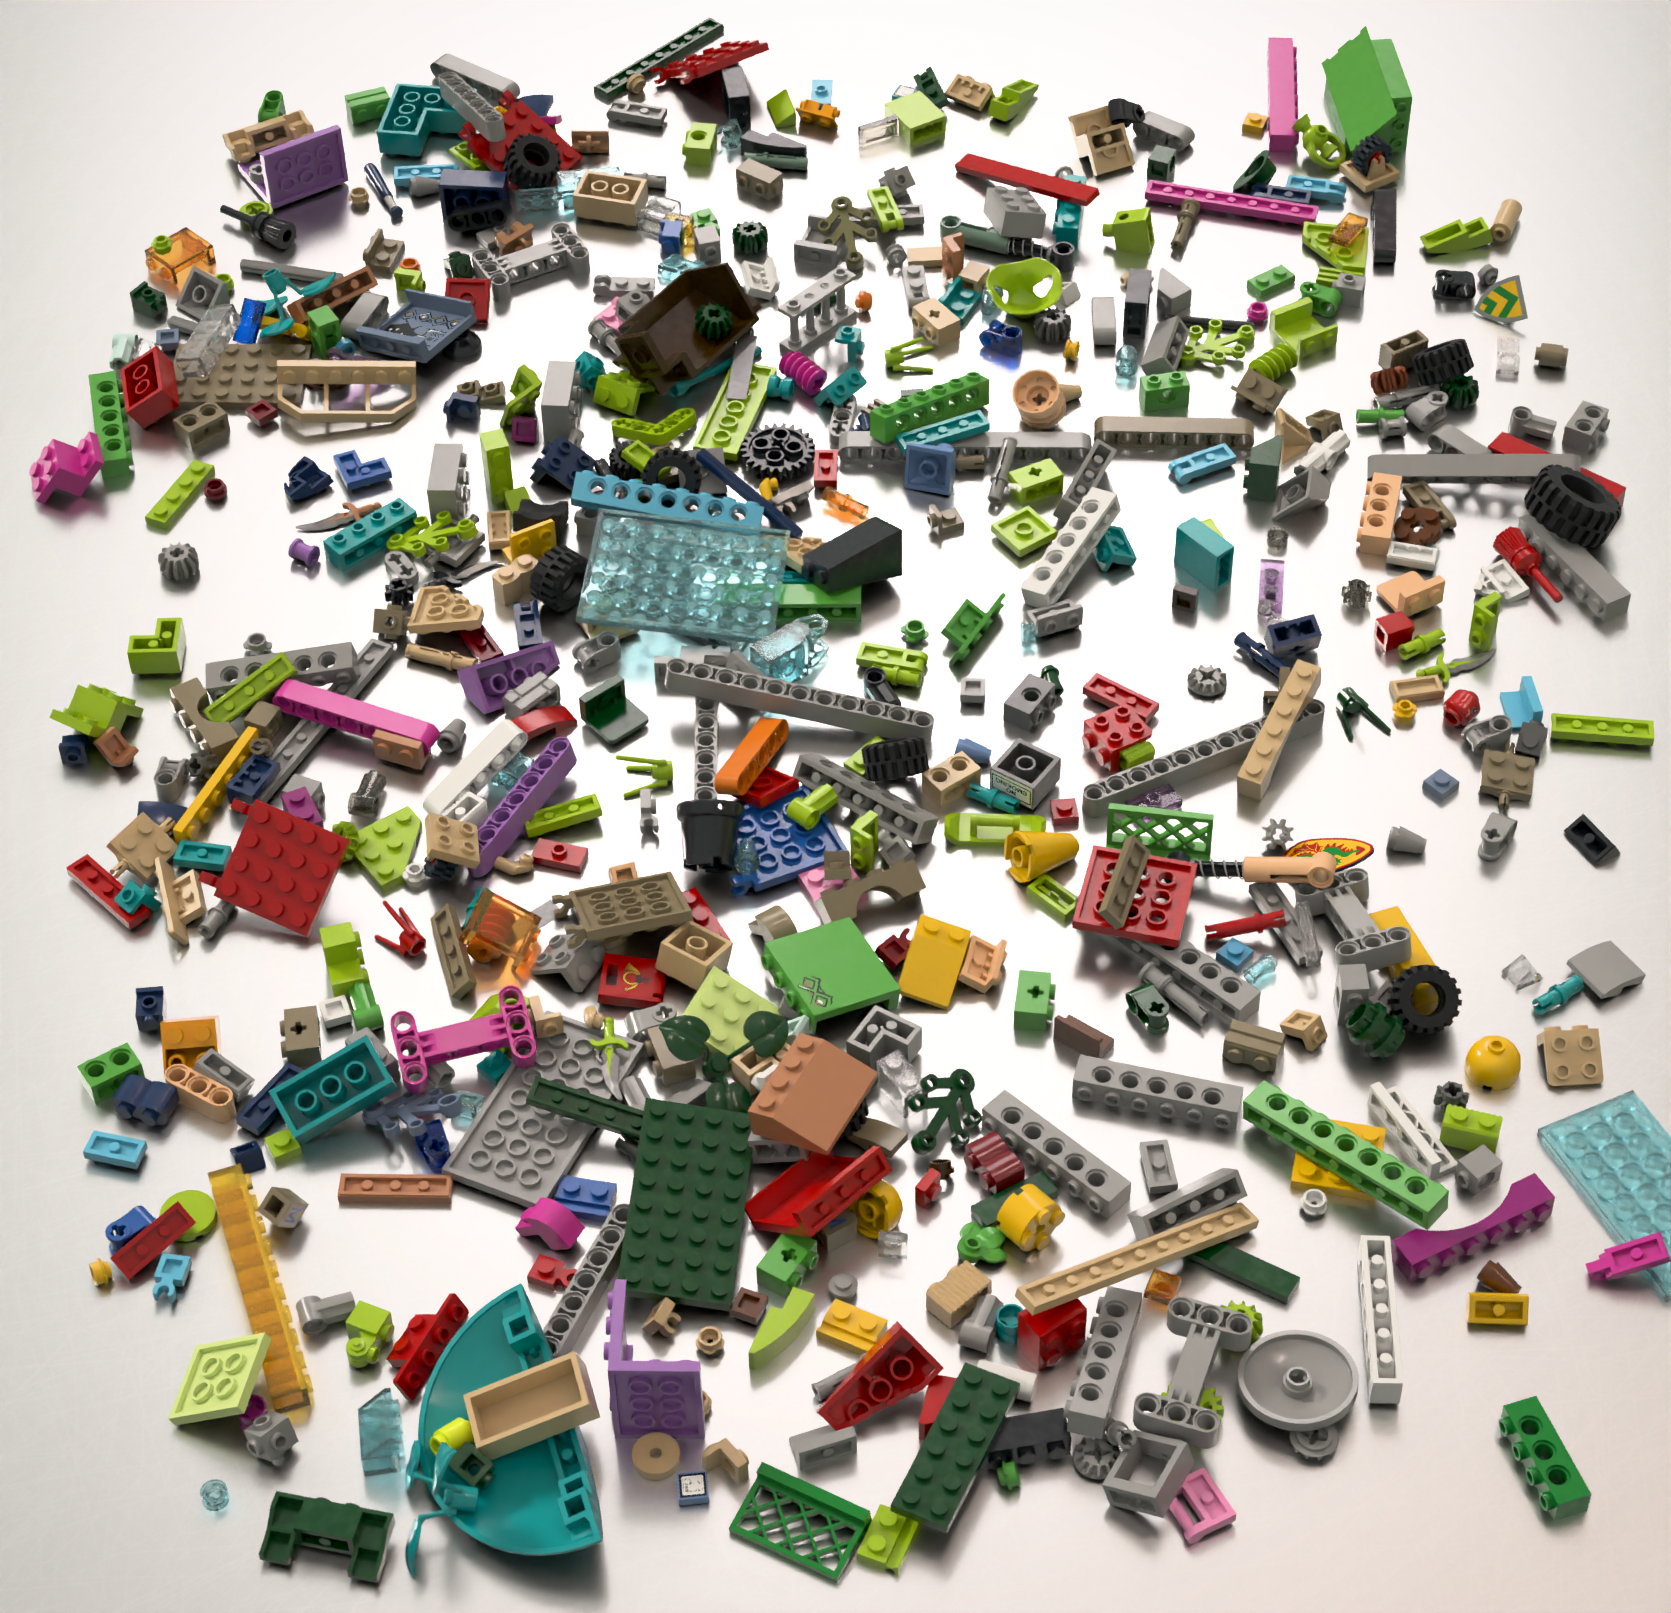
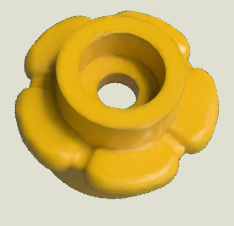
M1401 700L1392 706L1394 718L1402 723L1412 721L1417 712L1416 705L1412 704L1409 700Z
M96 1258V1262L89 1264L94 1284L96 1286L103 1283L107 1285L108 1278L112 1277L108 1261L102 1262L100 1258Z

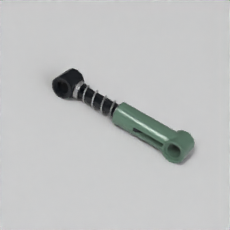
M946 215L940 220L941 242L942 237L962 232L964 235V245L1005 255L1013 251L1015 255L1022 253L1024 257L1030 255L1032 258H1042L1051 262L1062 273L1069 272L1074 267V246L1069 242H1058L1053 246L1046 247L1043 246L1044 244H1034V241L1029 243L1025 242V239L1021 241L1016 240V237L1000 236L995 229L962 222L961 218L956 215Z

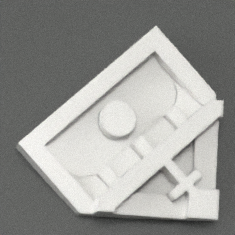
M1505 559L1488 567L1481 565V572L1474 586L1475 593L1488 596L1495 591L1502 596L1501 602L1512 603L1530 595L1529 587Z

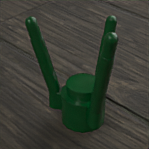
M1343 688L1337 694L1336 700L1339 704L1336 706V709L1340 713L1349 740L1353 739V734L1345 712L1355 713L1360 708L1387 733L1391 732V729L1368 708L1369 704L1353 688Z

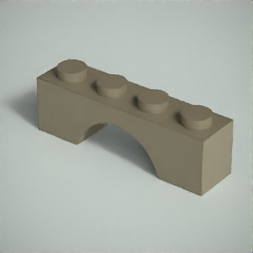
M197 677L171 687L172 699H169L171 709L174 713H179L184 728L188 727L190 729L193 741L200 743L201 750H209V755L216 754V758L219 764H221L238 741V734L229 722H211L203 718L205 715L202 711L210 705L207 690Z
M904 858L889 864L891 868L882 872L881 868L867 873L868 878L859 881L858 877L843 883L844 888L835 890L834 887L820 892L821 897L814 903L823 924L850 917L852 920L856 918L858 901L862 894L869 891L883 892L896 902L923 891L927 887L914 859L905 862Z

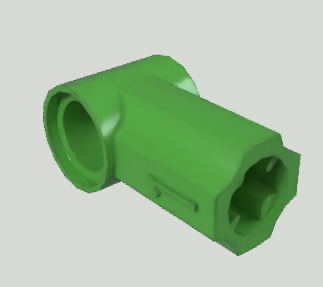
M363 981L354 983L348 989V994L353 1008L352 1014L357 1032L366 1027L371 1031L384 1028L379 1004H376L371 985Z

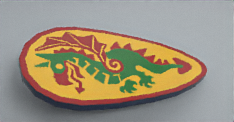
M1317 838L1296 843L1287 850L1283 857H1312L1317 852H1328L1336 859V873L1363 862L1374 853V848L1371 844L1357 839Z

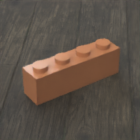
M367 265L332 282L328 288L318 294L295 300L286 308L294 319V323L303 324L308 321L307 312L325 305L333 309L362 295L365 291H370L378 286V283L370 267Z

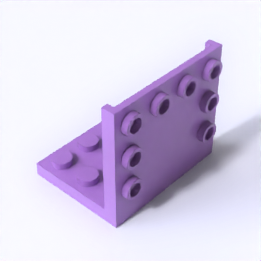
M338 124L259 152L260 159L246 165H243L242 162L238 163L240 173L273 209L349 181L342 132ZM255 164L262 165L265 184L250 181V166Z
M614 1279V1291H608L610 1317L606 1316V1335H610V1342H604V1360H608L609 1408L612 1411L615 1438L639 1439L649 1433L661 1432L670 1435L674 1439H705L700 1361L687 1359L680 1361H661L658 1359L633 1361V1345H627L624 1318L627 1280Z

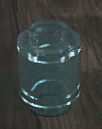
M1124 345L1116 353L1115 371L1122 377H1131L1137 372L1139 354L1133 346Z

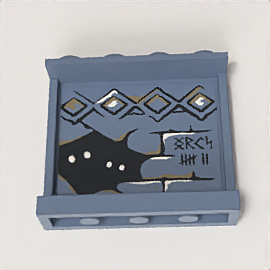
M405 289L408 299L407 304L376 329L359 326L355 329V333L363 350L426 363L474 324L477 318L471 301Z

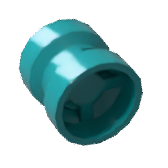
M771 374L767 384V396L772 398L779 396L783 400L790 401L794 394L795 379L789 377L782 379L778 375Z
M1016 1304L1003 1305L997 1311L996 1335L1002 1343L1007 1345L1017 1344L1018 1313L1024 1309Z

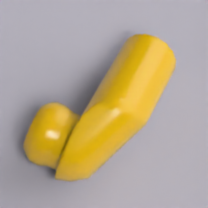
M765 478L759 486L761 496L769 501L773 497L772 490L778 489V481L776 478Z

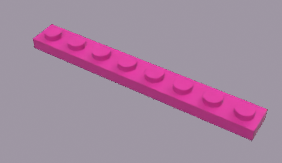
M1149 180L1144 197L1146 200L1181 205L1183 200L1192 198L1199 202L1200 209L1304 225V221L1316 222L1319 206Z

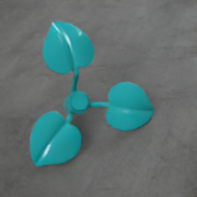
M279 268L271 269L263 274L262 277L271 293H273L274 299L257 300L255 314L266 316L278 309L280 320L264 328L259 335L260 338L263 339L281 334L290 329L295 322L293 318L285 320L281 306L288 301V297H278L279 294L287 290L286 285H289L299 295L309 297L328 288L333 282L336 272L334 271L327 278L314 282L303 289H298L290 282L288 277L283 278Z
M418 1440L413 1442L410 1459L406 1467L405 1486L407 1491L412 1490L415 1478L431 1484L432 1495H437L439 1487L445 1489L443 1504L449 1505V1509L420 1514L417 1520H413L405 1547L406 1565L413 1576H417L414 1562L423 1522L426 1519L445 1515L456 1516L457 1510L474 1512L477 1504L478 1488L442 1481L449 1462L457 1452L444 1442H441L436 1455L433 1479L421 1475L417 1469L420 1460V1444Z

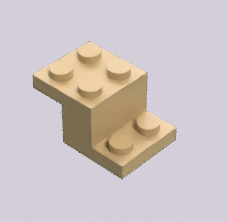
M1108 105L1068 116L1078 157L1081 158L1089 155L1094 176L1135 164L1124 123L1110 124Z

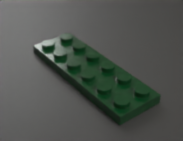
M965 1362L891 1503V1512L947 1534L1020 1391V1383Z

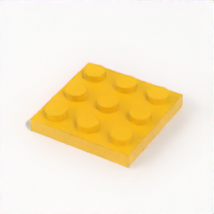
M1330 1119L1336 1124L1348 1128L1353 1134L1363 1140L1370 1141L1375 1147L1383 1151L1386 1128ZM1296 1151L1290 1188L1302 1190L1318 1189L1326 1194L1376 1201L1374 1197Z

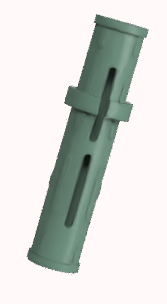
M745 152L744 161L749 158L770 168L808 170V157L769 154V152H764V154Z

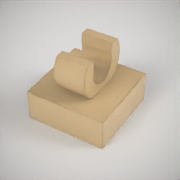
M665 1297L655 1305L642 1330L650 1336L658 1330L665 1337L671 1336L675 1330L668 1326L667 1321L673 1325L681 1321V1317L678 1314L671 1312L675 1303Z

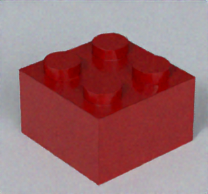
M1077 1298L1033 1316L1027 1309H1024L1018 1313L1017 1348L1037 1371L1046 1366L1056 1364L1062 1356L1079 1350L1085 1343L1087 1308Z

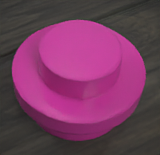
M1253 302L1248 307L1246 314L1252 321L1261 322L1268 318L1269 310L1265 303Z

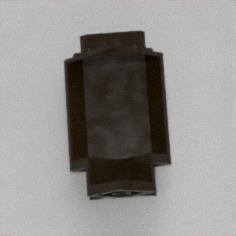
M728 262L685 270L618 327L621 335L614 341L622 354L613 360L612 363L618 367L623 365L630 370L629 375L643 384L648 382L654 386V392L663 396L678 381L694 379L760 320L756 312L762 307L757 300L745 293ZM709 302L712 305H716L719 302L720 307L727 306V310L732 312V329L726 337L720 336L718 340L715 337H711L708 340L706 335L700 336L699 331L695 330V314L701 305L707 306Z

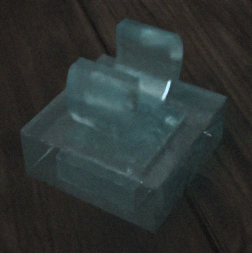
M729 119L726 126H720L717 131V135H725L720 141L721 144L728 143L730 149L738 148L741 142L740 137L743 134L737 119Z

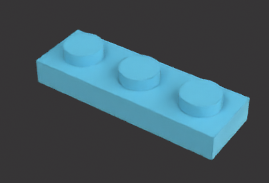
M458 163L394 167V185L409 186V179L414 178L415 175L436 180L440 179L443 169L459 170Z

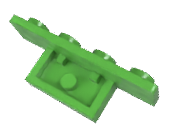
M1002 592L986 613L968 599L962 603L940 632L959 648L948 663L953 665L957 659L963 661L970 652L968 645L974 646L982 636L979 633L980 629L985 631L993 621L990 616L992 614L997 616L1004 607L1002 600L1006 596L1005 593Z

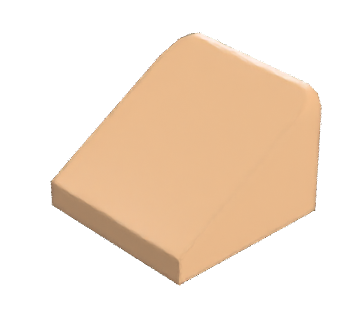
M635 862L609 867L608 869L611 883L639 878Z

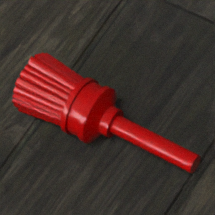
M1510 526L1496 535L1492 547L1509 562V565L1518 576H1533L1555 603L1561 602L1563 599L1562 594L1540 571L1541 555L1532 545H1529L1520 529Z

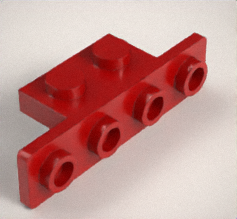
M449 1293L436 1314H415L387 1357L392 1367H401L393 1380V1384L406 1400H413L446 1346L469 1314L468 1308L456 1293Z

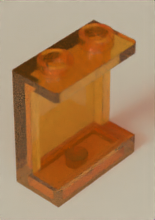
M187 227L169 236L173 242L172 250L164 255L157 254L152 247L144 250L147 268L172 285L178 284L177 273L200 260L208 266L216 263L213 245Z
M485 888L477 899L458 941L469 945L471 940L475 938L513 958L514 961L511 967L516 969L521 962L526 963L533 951L529 946L531 942L534 944L540 935L541 929L538 926L542 918Z

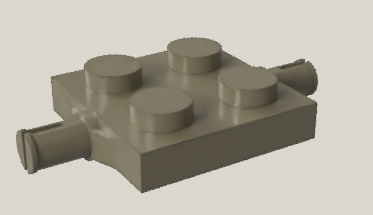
M1510 742L1504 744V752L1484 749L1482 755L1479 792L1498 797V809L1501 811L1503 805V811L1509 809V800L1517 799L1530 802L1532 796L1535 759L1514 755L1515 744L1513 742L1511 746Z

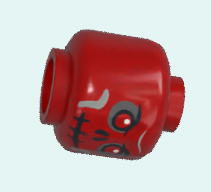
M1464 689L1455 691L1443 704V716L1453 726L1468 725L1481 710L1478 696L1474 692Z

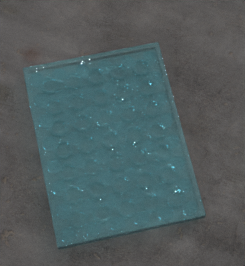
M599 508L577 610L576 623L772 646L791 531Z

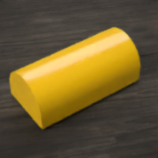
M1467 1293L1466 1316L1468 1323L1528 1325V1294Z

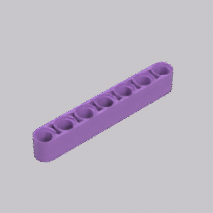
M557 737L546 746L478 829L480 863L476 869L467 867L471 876L482 877L492 869L496 858L505 853L525 828V823L528 820L529 822L531 821L536 811L543 806L576 765L577 757L568 738Z

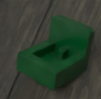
M455 251L449 253L448 258L442 259L444 268L450 269L452 278H470L475 275L468 254Z

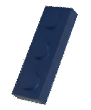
M287 1062L235 1117L237 1124L259 1136L280 1113L269 1090L304 1070Z

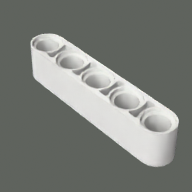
M509 719L501 721L424 799L423 810L427 813L442 815V813H446L445 810H449V807H453L452 804H456L459 798H463L466 792H472L477 795L526 745L528 741L527 733Z

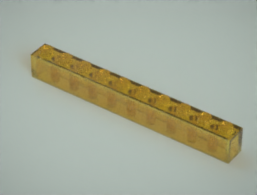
M241 1163L208 1172L212 1194L252 1333L259 1334L265 1332L271 1338L262 1368L274 1410L282 1414L311 1405L308 1393L314 1392L309 1374L303 1376L302 1369L307 1368L303 1352H296L295 1346L300 1345L295 1328L289 1329L288 1323L293 1322L289 1305L283 1306L281 1300L286 1299L282 1282L277 1284L275 1282V1278L279 1277V1272L275 1260L269 1261L268 1258L269 1255H273L269 1238H262V1234L266 1233L262 1216L256 1217L255 1214L259 1208L256 1194L251 1196L249 1194V1190L253 1189L250 1174L243 1173Z

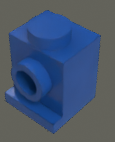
M662 219L659 244H662L663 253L680 254L684 241L683 221Z

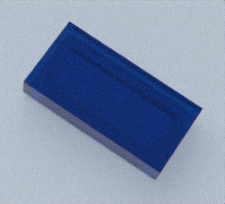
M244 298L232 341L241 344L256 343L266 303Z

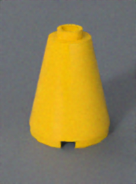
M1017 830L1007 835L1005 839L1004 857L1005 860H1010L1012 868H1008L1011 876L1016 881L1022 883L1029 882L1076 858L1080 847L1078 840L1071 833Z

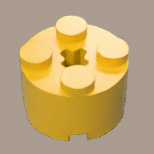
M1026 1184L1021 1187L1024 1190L1018 1196L1013 1193L1004 1202L997 1215L1000 1226H996L999 1231L1023 1251H1031L1035 1248L1040 1251L1049 1244V1236L1064 1221L1065 1213L1061 1211V1207L1037 1186Z

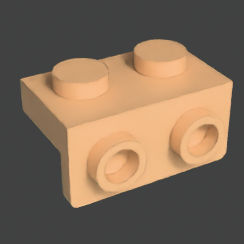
M972 934L969 938L957 980L984 994L992 985L996 986L1002 977L1000 968L1008 955V952L1005 951L1007 941L1002 939L995 946Z

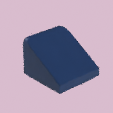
M254 1140L230 1149L240 1176L266 1167L262 1150L257 1141Z

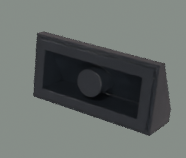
M1584 814L1564 830L1596 865L1620 854L1617 847Z

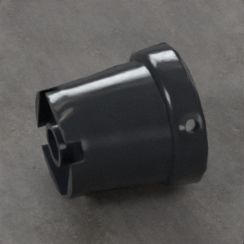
M695 799L678 803L676 815L677 820L681 822L684 869L697 872V865H699L700 869H704L705 873L732 871V868L735 869L739 823L743 820L745 809L742 804L721 799ZM718 804L722 805V809L718 808Z

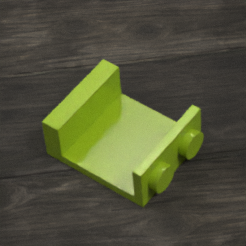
M1309 297L1271 310L1269 329L1283 343L1291 346L1299 358L1337 344L1339 326L1334 324L1324 328L1312 316L1313 301Z

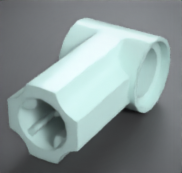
M113 334V351L109 361L110 368L114 369L117 373H121L120 369L131 363L133 354H137L139 351V337L137 334Z

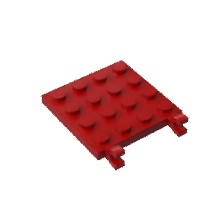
M759 39L742 42L740 40L733 42L729 40L720 43L718 48L714 49V47L703 50V54L689 55L685 57L686 61H674L667 64L668 68L653 67L650 71L651 73L658 72L660 75L658 79L654 80L655 85L663 83L668 78H684L680 82L681 84H687L694 78L702 77L770 49L768 42H759Z
M508 89L502 93L501 96L503 98L498 101V104L507 110L502 114L506 131V138L498 142L488 141L482 134H476L474 126L469 121L462 126L463 130L458 135L468 142L466 148L491 171L505 172L503 171L505 155L517 136L520 137L521 134H526L527 136L529 133H534V136L542 135V138H548L551 144H555L556 150L560 152L559 158L562 159L561 167L550 186L582 159V156L524 102L520 100L516 103L513 94ZM527 160L531 164L536 165L534 162ZM508 179V186L528 205L544 192L542 190L537 193L534 190L531 193L526 192V189H519V186L513 185L511 179Z
M234 798L230 808L248 815L222 877L219 878L211 873L202 871L198 881L215 887L216 890L213 896L303 936L310 937L352 840L258 799L255 800L252 806Z

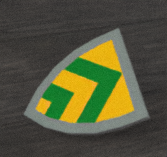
M1520 275L1500 280L1488 288L1478 300L1474 310L1483 317L1497 322L1508 323L1528 319Z

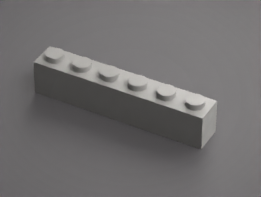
M1530 514L1519 518L1518 528L1529 545L1536 549L1547 567L1593 613L1597 614L1603 621H1606L1628 611L1631 593L1584 547L1577 543L1568 542V540L1558 537L1552 531H1548L1545 529V526L1539 524Z

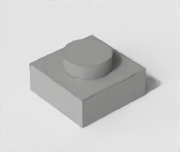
M961 677L960 702L985 703L986 678Z

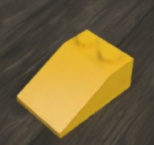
M920 914L898 982V986L901 988L900 994L947 1010L965 956L971 931Z

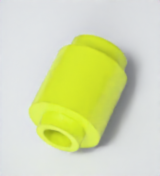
M458 1417L435 1431L433 1437L429 1439V1445L434 1455H437L441 1442L447 1443L448 1446L456 1451L466 1440L473 1444L475 1441L470 1421Z

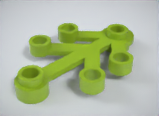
M1211 319L1208 327L1209 332L1204 344L1196 346L1197 341L1203 336V328L1198 325L1191 326L1189 329V340L1184 347L1179 362L1183 365H1192L1196 360L1220 366L1225 364L1226 355L1241 359L1245 356L1246 348L1243 345L1254 343L1255 331L1250 325H1242L1237 333L1216 339L1218 333L1222 331V321ZM1234 342H1238V343H1239V344L1233 345L1232 348H1231V347H1226V345L1231 344V343H1234Z
M444 510L436 515L437 521L431 526L427 516L416 517L414 519L415 526L403 535H392L387 541L386 546L389 551L409 552L414 557H421L427 552L425 545L436 549L437 552H444L450 547L447 536L459 534L462 540H469L478 534V530L471 519H463L458 522V526L441 529L452 522L450 512Z

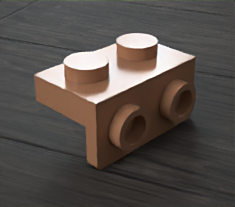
M962 232L942 237V275L949 283H953L964 268V235Z
M377 729L372 735L376 758L421 770L431 755V750L427 755H424L423 743L421 741Z

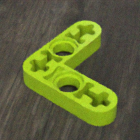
M692 408L679 409L658 424L629 418H618L611 422L612 434L616 437L634 441L639 440L647 444L664 445L696 424V411Z

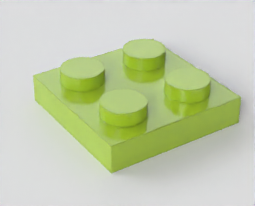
M1026 506L992 523L990 530L1019 557L1055 540L1058 531L1030 506Z

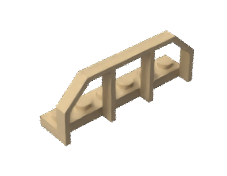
M277 360L278 408L300 422L394 423L416 408V361ZM283 384H324V411L301 410L284 399ZM329 384H365L366 411H329ZM370 384H411V398L392 411H370Z

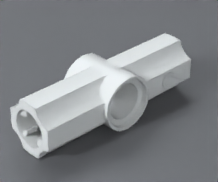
M1339 430L1333 432L1322 443H1313L1307 456L1294 467V474L1298 475L1311 466H1314L1319 472L1323 469L1329 471L1336 463L1337 457L1350 446L1351 439L1348 438L1347 433Z

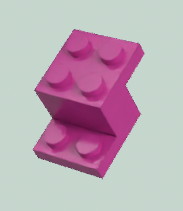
M89 431L85 438L79 441L77 447L52 439L49 445L43 448L41 456L36 463L34 462L29 470L32 489L34 490L37 502L44 504L55 488L81 497L104 464L97 434Z

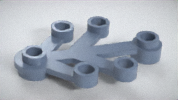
M441 1088L432 1089L421 1097L418 1094L407 1091L402 1096L386 1104L379 1100L363 1109L362 1119L365 1123H370L371 1125L379 1124L386 1138H394L401 1134L399 1123L391 1121L389 1117H398L408 1126L411 1136H419L424 1134L427 1129L424 1120L418 1119L414 1115L441 1113L446 1118L451 1119L461 1114L462 1103L458 1094L444 1096Z

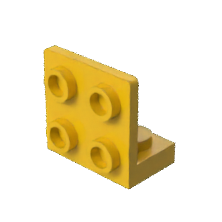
M549 519L510 534V546L502 549V555L507 563L510 565L517 557L528 553L539 560L547 550L557 546L555 522Z

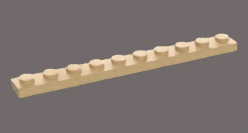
M1240 1202L1017 1287L1015 1297L1033 1316L1254 1230L1258 1226L1259 1219Z

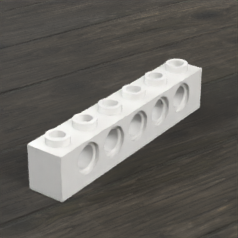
M1092 487L1088 494L1083 497L1080 505L1070 515L1065 526L1060 529L1053 543L1047 547L1043 557L1035 564L1028 578L1022 582L1020 588L1025 604L1040 608L1057 602L1120 513L1121 507L1116 493Z
M1361 1235L1357 1258L1369 1403L1400 1404L1403 1375L1390 1236Z

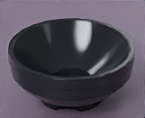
M466 329L458 336L465 338H456L442 349V353L447 359L464 362L480 355L483 347L479 335Z

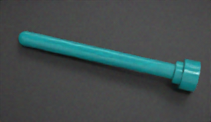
M755 347L754 357L762 353L761 347ZM733 357L701 371L694 379L678 381L669 389L674 397H679L685 394L690 386L730 369Z

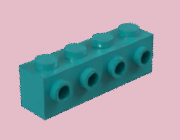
M1065 175L1064 177L1066 180L1086 185V176ZM1057 199V209L1055 210L1052 236H1056V243L1069 242L1074 246V250H1078L1084 206Z
M400 497L323 540L326 559L341 572L350 569L386 548V543L392 535H403L415 526L414 519L417 517V511Z

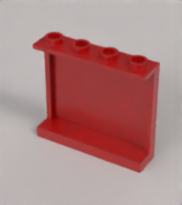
M880 1146L871 1147L859 1158L835 1156L831 1151L828 1155L810 1151L808 1161L804 1159L798 1160L745 1203V1212L757 1230L812 1237L888 1175L892 1168Z

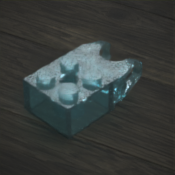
M821 614L798 618L775 630L772 634L750 646L751 662L769 678L796 683L809 675L808 670L816 666L827 655L829 645L825 644L819 637L825 633L828 620ZM817 621L822 623L820 627L809 628L811 622ZM820 646L823 649L819 652H815L814 647Z

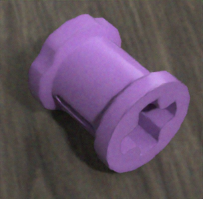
M296 538L289 547L288 555L292 559L298 558L305 561V564L308 566H314L320 557V548L315 545L309 546L302 539Z

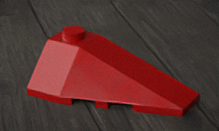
M896 1321L817 1410V1413L835 1431L851 1427L869 1418L881 1409L898 1403L897 1401L908 1395L923 1390L944 1367Z

